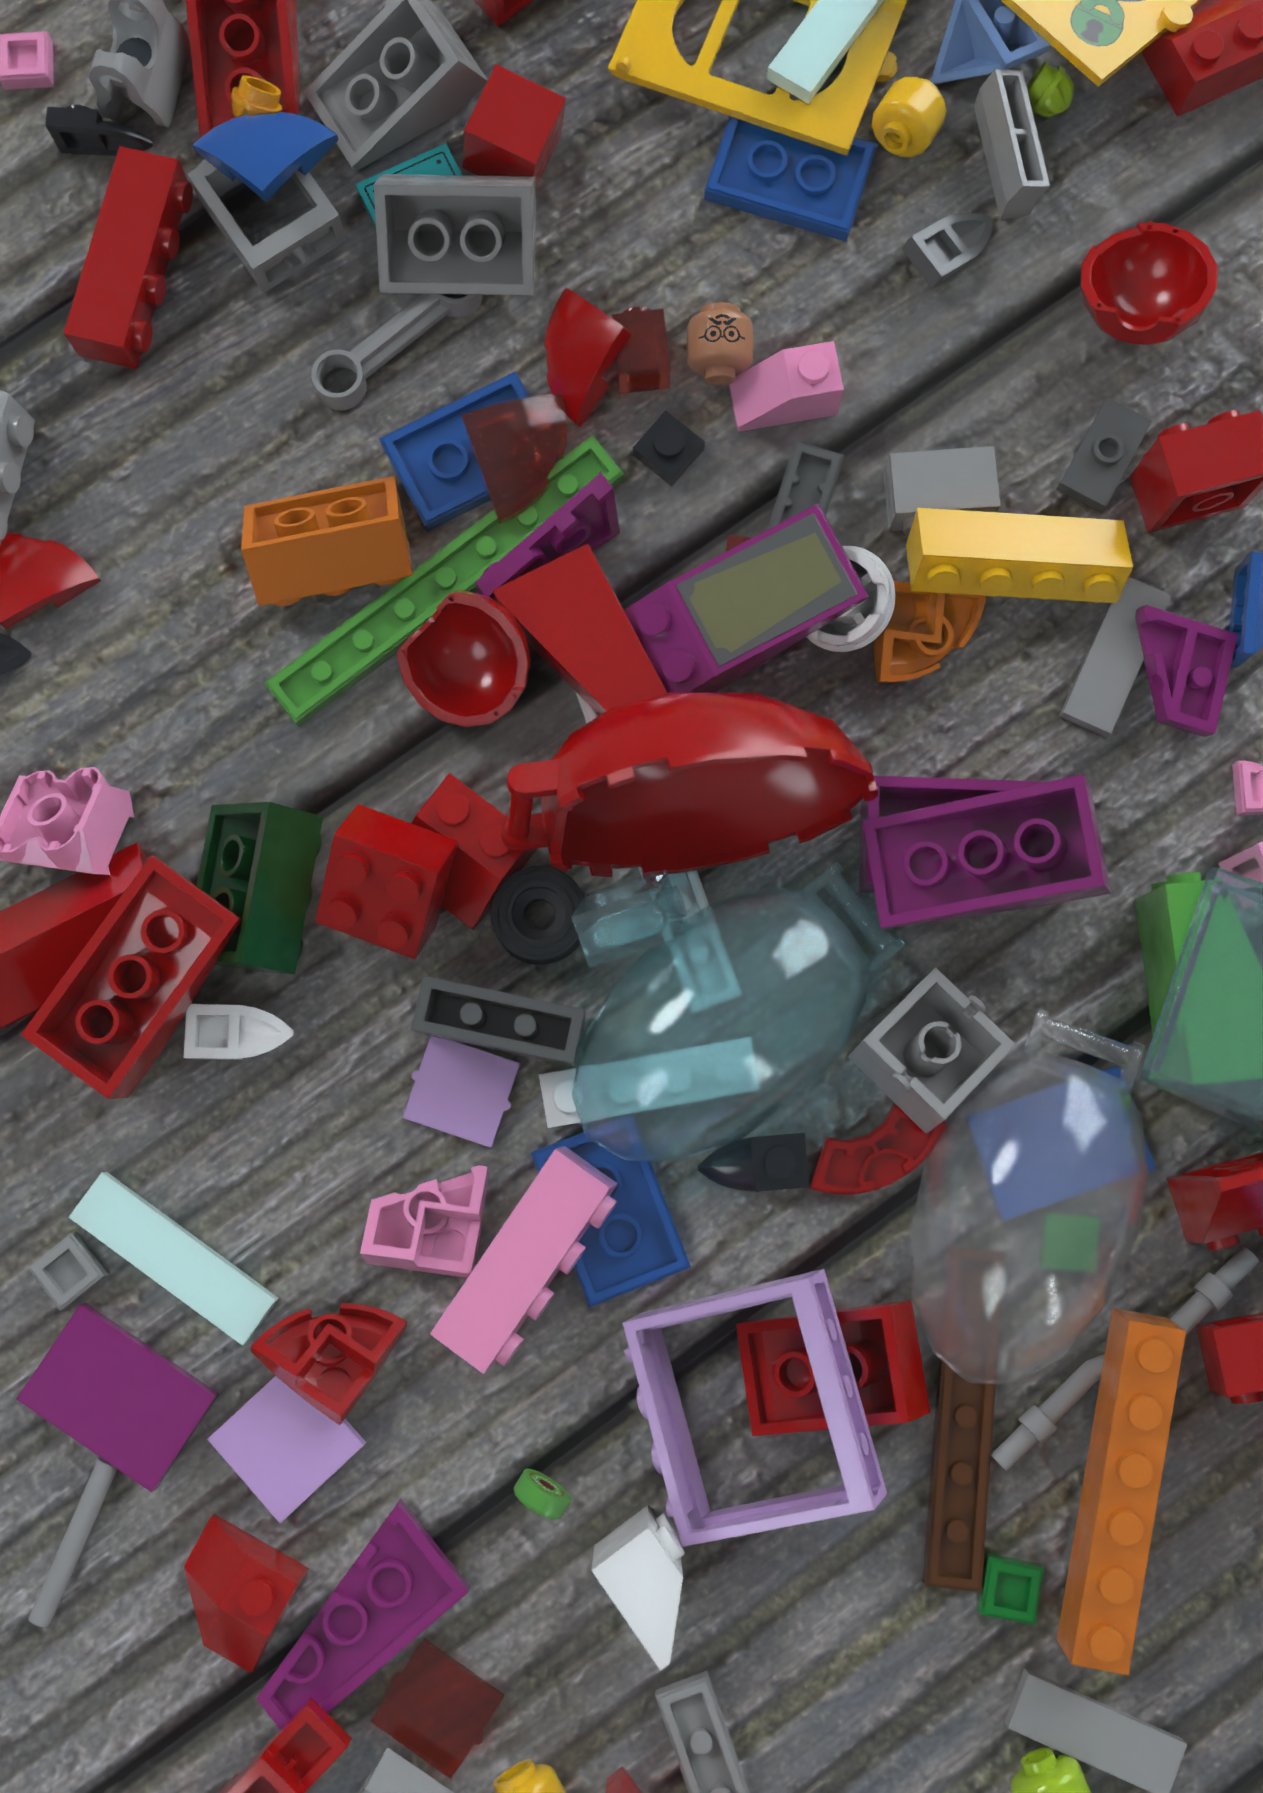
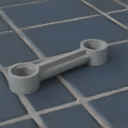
M423 293L350 352L335 349L323 353L316 359L311 371L312 381L319 399L324 405L333 410L344 411L354 408L363 400L366 394V379L446 315L461 318L472 314L480 306L483 294H468L463 298L451 299L442 294ZM336 368H348L354 371L357 377L354 385L347 391L332 393L325 390L322 386V381L326 374Z

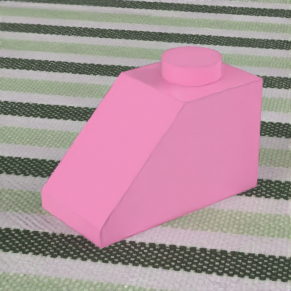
M834 341L783 349L735 376V382L728 385L737 432L835 416L838 413L844 391Z

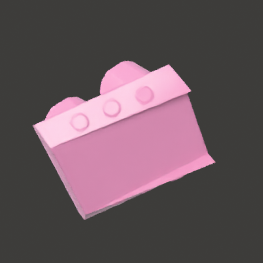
M95 767L81 768L73 772L66 780H59L50 770L36 771L28 776L19 775L0 815V861L90 874L110 875L108 867L128 818L134 817L130 792L110 786L102 773Z

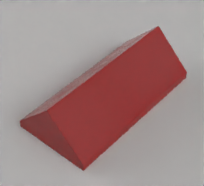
M138 842L113 854L108 865L110 875L77 872L0 911V1030L34 1014L40 1009L146 863L147 858Z

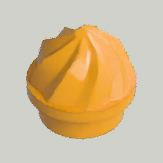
M242 76L239 87L233 88L231 93L233 114L235 117H240L247 114L253 116L282 112V106L279 104L281 91L273 84L260 78Z

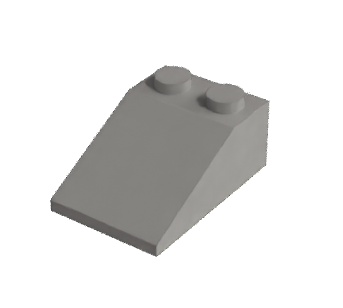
M391 0L309 85L304 93L324 125L338 135L339 140L336 144L350 166L358 171L454 117L486 85L488 80L437 4L431 0Z

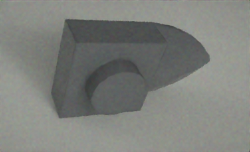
M955 213L938 220L912 235L901 249L930 287L934 288L964 270L984 249L992 233L993 219L990 216L979 213Z

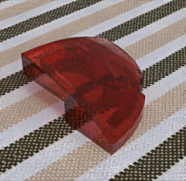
M561 394L516 399L461 415L499 524L524 512L546 492L550 486L547 477L557 457L559 456V460L564 458L568 433L565 404Z

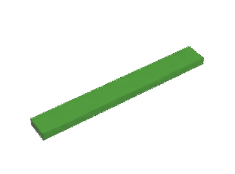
M591 436L413 570V576L401 579V581L397 582L267 680L265 685L297 726L300 727L395 655L405 641L436 612V607L449 593L459 590L472 593L478 592L475 582L491 564L501 560L600 472L612 485L613 489L624 481V473L597 440Z

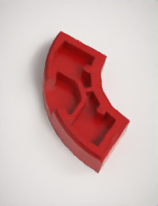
M893 1104L883 1122L866 1135L848 1140L825 1137L809 1182L810 1187L808 1188L824 1193L853 1195L875 1191L888 1186L911 1173L927 1158L941 1137L946 1122H941L926 1134L896 1104Z

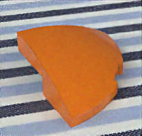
M894 581L896 596L892 617L883 632L873 641L876 682L892 683L907 681L939 669L940 663L938 662L954 648H963L970 640L981 619L986 596L911 591V585L908 582Z

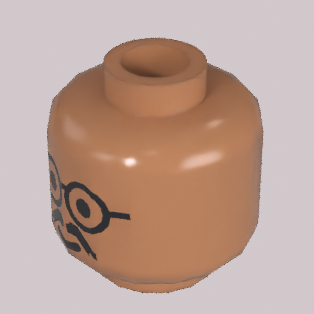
M725 302L710 303L701 307L700 313L691 318L687 325V362L689 368L696 374L705 376L707 384L724 386L734 383L735 376L752 366L753 324L751 319L741 312L739 306Z

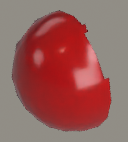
M1152 221L1137 223L1135 228L1112 234L1096 247L1092 245L1081 267L1082 299L1092 319L1100 330L1112 338L1132 345H1155L1167 342L1196 324L1218 287V265L1208 246L1191 232L1166 223H1153Z
M463 590L454 591L446 596L436 607L437 610L430 619L398 649L397 660L403 682L417 703L441 721L463 727L491 724L513 708L526 688L531 663L526 634L511 611L489 596Z

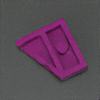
M1149 605L1140 607L1136 611L1135 619L1157 722L1203 737L1215 734L1238 634Z

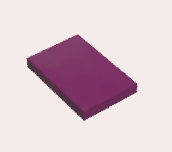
M83 1303L78 1306L16 1400L138 1484L153 1492L158 1488L219 1393L87 1303Z

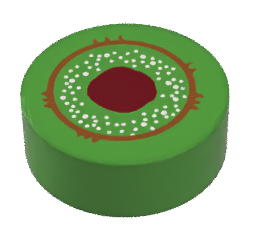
M524 1469L514 1486L516 1497L526 1507L552 1520L560 1519L572 1500L570 1494L560 1484L533 1469Z

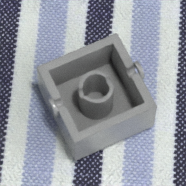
M935 967L849 1054L848 1058L927 1134L943 1122L1016 1044L984 1014L986 1007L980 999L972 995L967 998ZM970 1003H973L978 1008V1011L973 1010Z

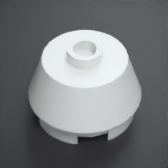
M856 546L842 547L870 598L806 636L812 643L829 651L847 652L868 645L883 632L893 614L896 595L894 581L889 569L875 554Z

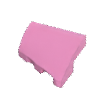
M478 1165L472 1167V1172L440 1183H438L437 1179L419 1184L412 1192L405 1194L394 1192L372 1199L360 1251L365 1262L371 1265L468 1278L475 1268L488 1184V1167Z

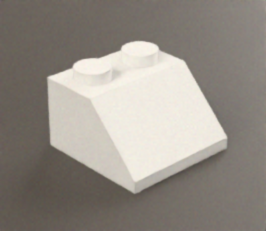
M647 1505L594 1545L591 1571L661 1671L671 1661L683 1581L681 1557L685 1552L680 1545L677 1528L665 1513L656 1517Z

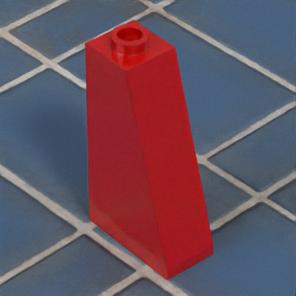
M588 543L493 590L495 601L511 611L526 634L527 642L599 716L614 707L667 694L664 685Z

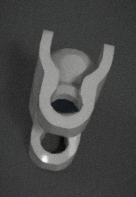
M108 0L107 6L113 27L110 52H105L98 49L94 52L88 74L90 82L98 94V109L103 117L116 119L124 95L134 104L147 111L157 126L168 128L172 123L190 54V41L187 32L182 24L168 12L163 0ZM135 5L143 9L144 12H137Z

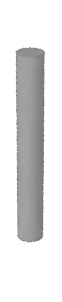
M101 1457L97 1459L28 1618L34 1625L40 1627L50 1626L116 1474L117 1468Z

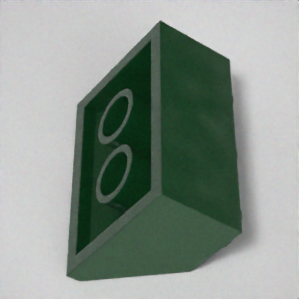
M273 802L211 806L197 887L241 918L240 923L214 965L265 973L295 974L297 961L303 950L302 933L306 910L312 899L311 882L315 860L322 843L320 835L323 821L322 816Z

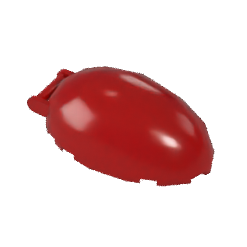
M670 692L611 708L572 732L551 760L521 763L512 767L507 774V788L511 793L509 817L502 826L501 839L504 845L512 850L548 847L552 867L564 872L571 870L572 865L589 866L591 876L612 877V868L635 867L641 868L642 876L679 874L746 861L771 853L769 843L797 835L800 844L810 841L852 820L850 810L862 799H864V802L873 801L878 796V789L874 780L872 765L837 724L829 718L760 693ZM542 797V813L532 814L533 799Z

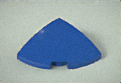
M284 112L253 116L247 114L226 121L213 128L195 142L193 148L232 182L238 178L267 202L296 170L306 176L335 145L339 138L328 127L304 116Z

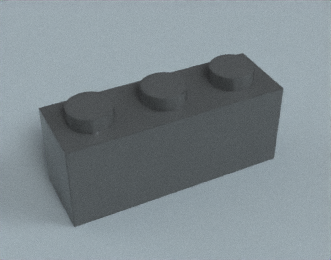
M423 975L411 1030L418 1034L576 1067L587 1014L585 1009Z

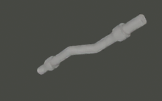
M1243 1246L1214 1275L1208 1272L1193 1287L1195 1294L1170 1320L1186 1330L1187 1335L1211 1310L1219 1312L1233 1298L1231 1290L1259 1264V1259L1248 1248ZM1104 1354L1086 1360L1039 1407L1033 1404L1018 1419L1021 1425L991 1454V1457L1005 1472L1036 1442L1043 1445L1058 1430L1054 1424L1100 1380Z

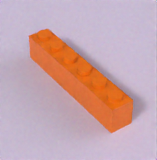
M1112 1308L1057 1633V1641L1071 1665L1128 1676L1186 1330L1165 1317Z

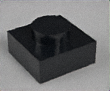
M665 410L633 447V456L670 486H673L702 453L705 441Z

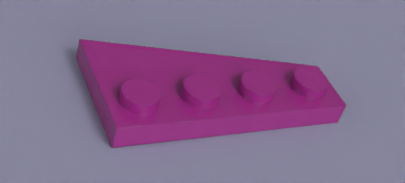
M402 1499L395 1505L257 1696V1701L279 1730L285 1726L311 1697L328 1714L469 1592L470 1586Z

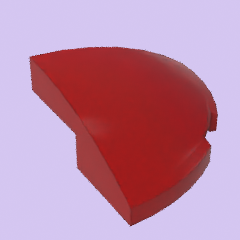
M565 287L552 311L545 335L544 348L546 349L548 368L546 377L552 395L560 409L570 420L581 427L610 386L602 377L632 334L607 314Z
M8 533L0 545V625L7 630L50 602L59 608L102 580L83 558L66 546L51 539L43 541L24 537L21 533Z
M342 1303L338 1314H325L317 1317H312V1311L308 1308L284 1318L269 1328L251 1345V1352L301 1398L332 1421L341 1425L397 1344L407 1327V1321L385 1310L360 1304Z

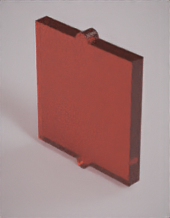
M424 1638L403 1671L393 1674L391 1678L393 1686L370 1722L452 1779L472 1746L482 1743L484 1738L483 1729L503 1700L504 1694Z

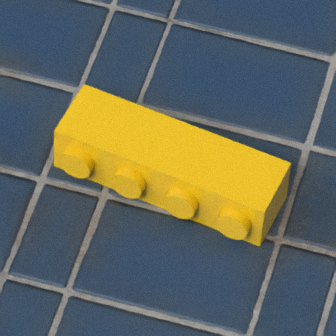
M917 508L906 543L911 591L1117 603L1133 569L1124 520Z

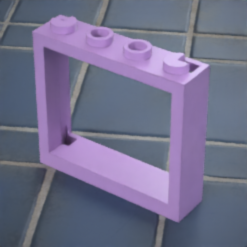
M824 1269L643 1312L623 1322L629 1348L624 1350L627 1360L634 1365L639 1384L637 1389L638 1407L642 1416L648 1419L653 1437L651 1447L653 1464L657 1472L663 1475L668 1494L666 1502L667 1517L674 1516L682 1547L875 1510L887 1495ZM792 1297L844 1484L710 1511L662 1328Z

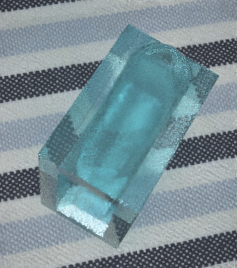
M663 870L588 892L571 918L588 966L591 969L675 941L684 920L683 917H686V908L678 886L671 885L667 870Z

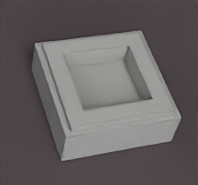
M77 1232L70 1233L28 1267L29 1271L60 1311L69 1308L109 1275Z

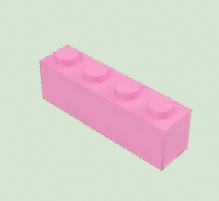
M566 1146L555 1149L430 1335L483 1374L497 1362L505 1367L524 1340L517 1334L528 1316L536 1321L555 1295L548 1286L560 1270L568 1275L585 1251L586 1247L579 1243L590 1224L599 1229L615 1207L617 1201L611 1198L610 1195L618 1183Z

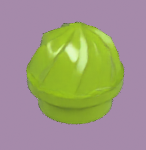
M1043 62L1027 83L1026 87L1033 114L1037 113L1041 116L1052 117L1065 111L1070 106L1074 93V83L1066 73V68L1061 64L1055 68L1049 62Z

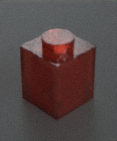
M636 306L628 308L622 313L612 314V319L632 334L615 358L619 394L670 389L671 366L664 310H651L648 307Z

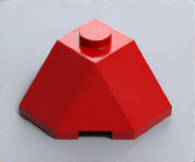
M213 1514L183 1566L203 1646L253 1673L309 1568L218 1515Z

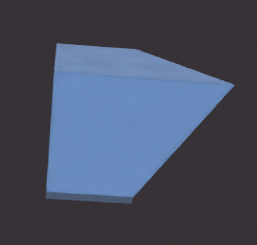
M955 0L930 82L937 84L991 74L995 69L1008 70L1049 52L1051 45L1000 0Z

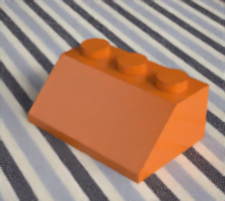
M395 476L244 506L241 551L258 606L268 604L288 606L298 602L303 597L323 593L327 596H338L347 593L353 587L373 583L379 586H387L401 581L403 577L413 576L411 552Z

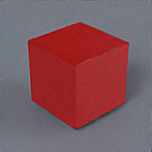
M496 64L464 129L462 168L478 176L535 177L536 189L561 137L567 98Z

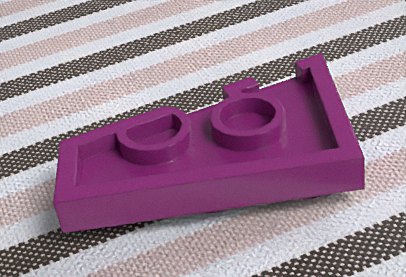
M602 472L501 560L491 564L475 582L479 594L489 596L495 600L494 589L587 543L593 552L620 534L614 489Z

